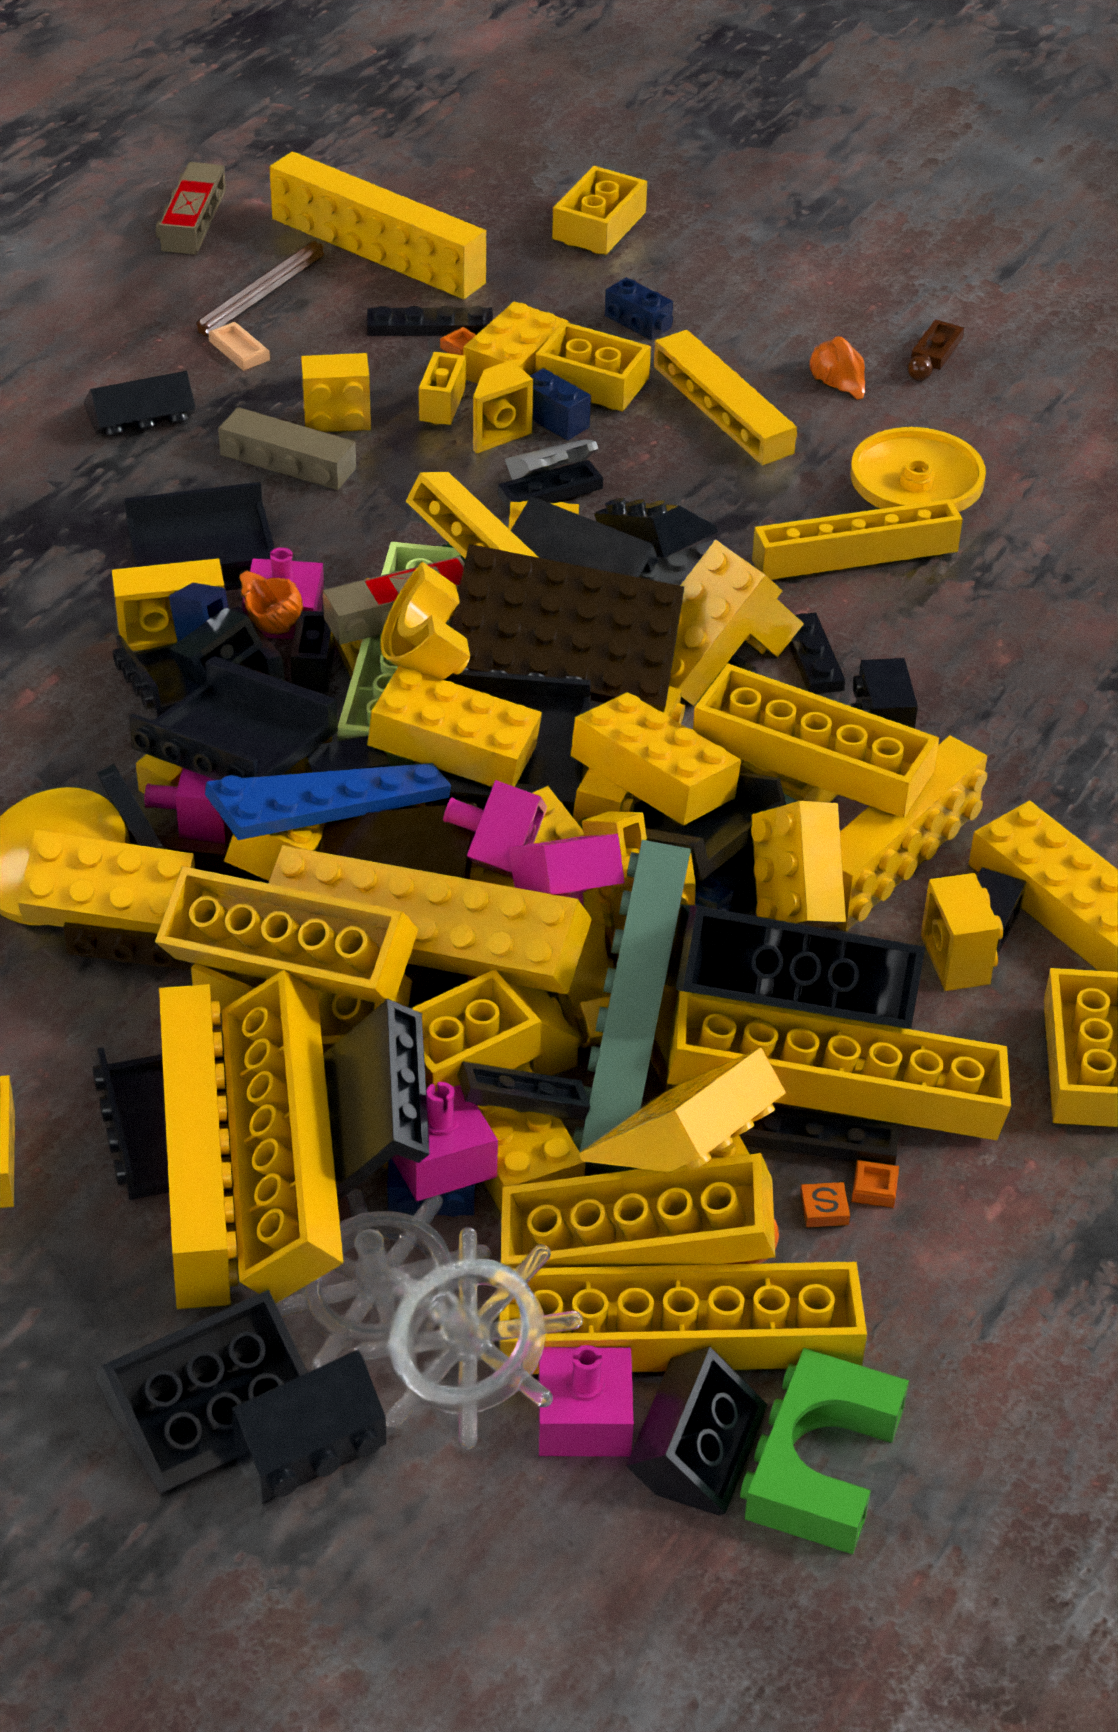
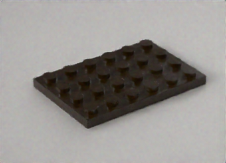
M469 544L458 594L460 603L455 608L452 628L467 638L470 659L466 668L470 671L488 672L490 670H502L508 674L519 675L539 673L545 677L556 678L577 676L583 680H591V701L606 703L628 692L639 697L640 700L658 711L664 712L685 586Z

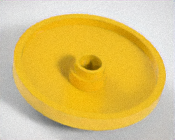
M900 427L878 432L862 441L853 453L850 476L856 491L866 501L880 509L951 499L958 512H961L974 504L981 496L985 483L986 468L980 454L967 442L954 435L930 428Z
M73 787L49 789L19 801L0 816V914L21 924L46 925L23 921L18 905L35 830L130 844L129 832L120 813L108 799L98 793Z

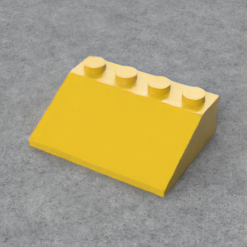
M760 1047L666 1090L578 1154L584 1162L670 1172L685 1165L687 1170L691 1171L712 1159L710 1154L716 1153L732 1144V1138L754 1127V1121L772 1113L775 1110L772 1103L786 1092Z

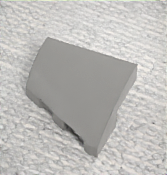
M577 440L506 458L505 462L511 479L514 480L552 470L556 466L584 461L599 448L596 441Z

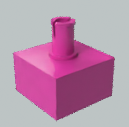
M283 547L272 550L270 552V559L253 558L250 572L259 574L266 579L281 578L291 580L296 584L301 593L302 611L321 612L324 590L323 563L292 561V551ZM243 597L242 609L249 617L248 611L245 608V598ZM296 623L289 632L276 635L260 631L267 638L293 639Z
M182 768L178 787L152 785L149 783L146 785L144 794L145 808L175 809L177 811L179 838L223 844L230 843L232 831L205 795L206 782L214 779Z
M495 780L484 810L451 797L446 807L443 821L475 832L467 853V857L475 865L513 879L509 848L534 844L546 813L547 805L541 796Z
M618 834L580 836L509 848L515 888L575 898L585 908L583 892H586V889L625 883Z
M437 1082V1092H435L434 1084L429 1085L426 1090L429 1155L419 1163L397 1154L392 1157L416 1202L497 1177L498 1139L477 1105L465 1102L460 1085L453 1087L446 1082Z
M591 1345L580 1347H539V1456L630 1457L634 1426L631 1348L594 1347Z

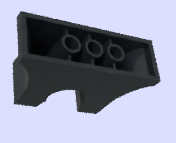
M680 904L665 985L676 987V990L911 1029L925 947L707 907Z

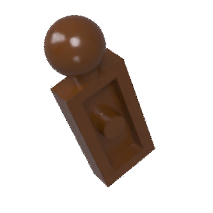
M935 319L912 350L911 360L907 366L909 376L916 381H924L931 376L933 368L940 370L963 339L964 327Z

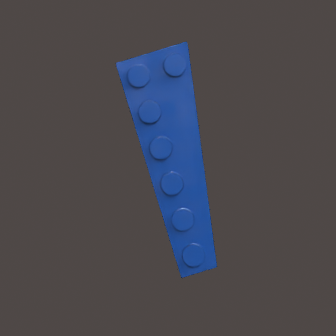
M433 763L250 778L230 775L222 780L207 781L205 795L238 840L361 816L368 812L391 810L449 798L451 784Z

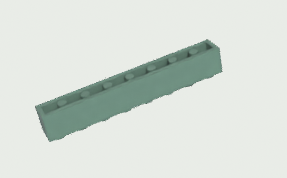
M642 840L640 852H631L627 876L634 878L632 891H623L619 911L620 915L627 916L624 930H615L611 953L619 954L616 969L610 967L607 969L603 992L611 993L608 1008L600 1006L595 1030L603 1033L601 1046H592L587 1071L595 1072L593 1086H584L591 1108L586 1116L584 1128L576 1126L573 1138L579 1152L641 1108L691 851L689 848ZM585 1162V1168L609 1173L629 1170V1167Z

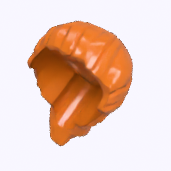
M836 336L832 340L822 342L816 346L809 363L810 371L815 380L820 379L823 383L838 388L841 392L850 393L857 400L862 399L865 394V364L863 357L841 336Z
M249 571L240 574V581L242 583L241 595L245 598V608L254 625L270 634L279 635L289 632L300 617L303 609L301 593L296 584L289 579H266L259 574Z

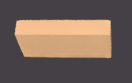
M236 322L208 332L209 342L243 371L270 361V351Z

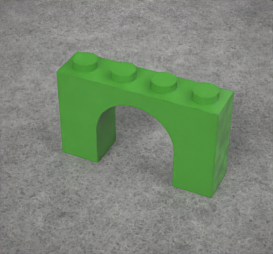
M803 1348L797 1365L789 1363L782 1385V1389L787 1391L784 1400L776 1398L773 1403L768 1425L773 1426L770 1436L762 1434L759 1439L754 1461L759 1462L756 1472L747 1471L740 1492V1498L747 1500L745 1520L853 1555L867 1516L871 1490L814 1471L800 1459L793 1445L807 1432L822 1427L845 1428L892 1443L905 1408L909 1380Z

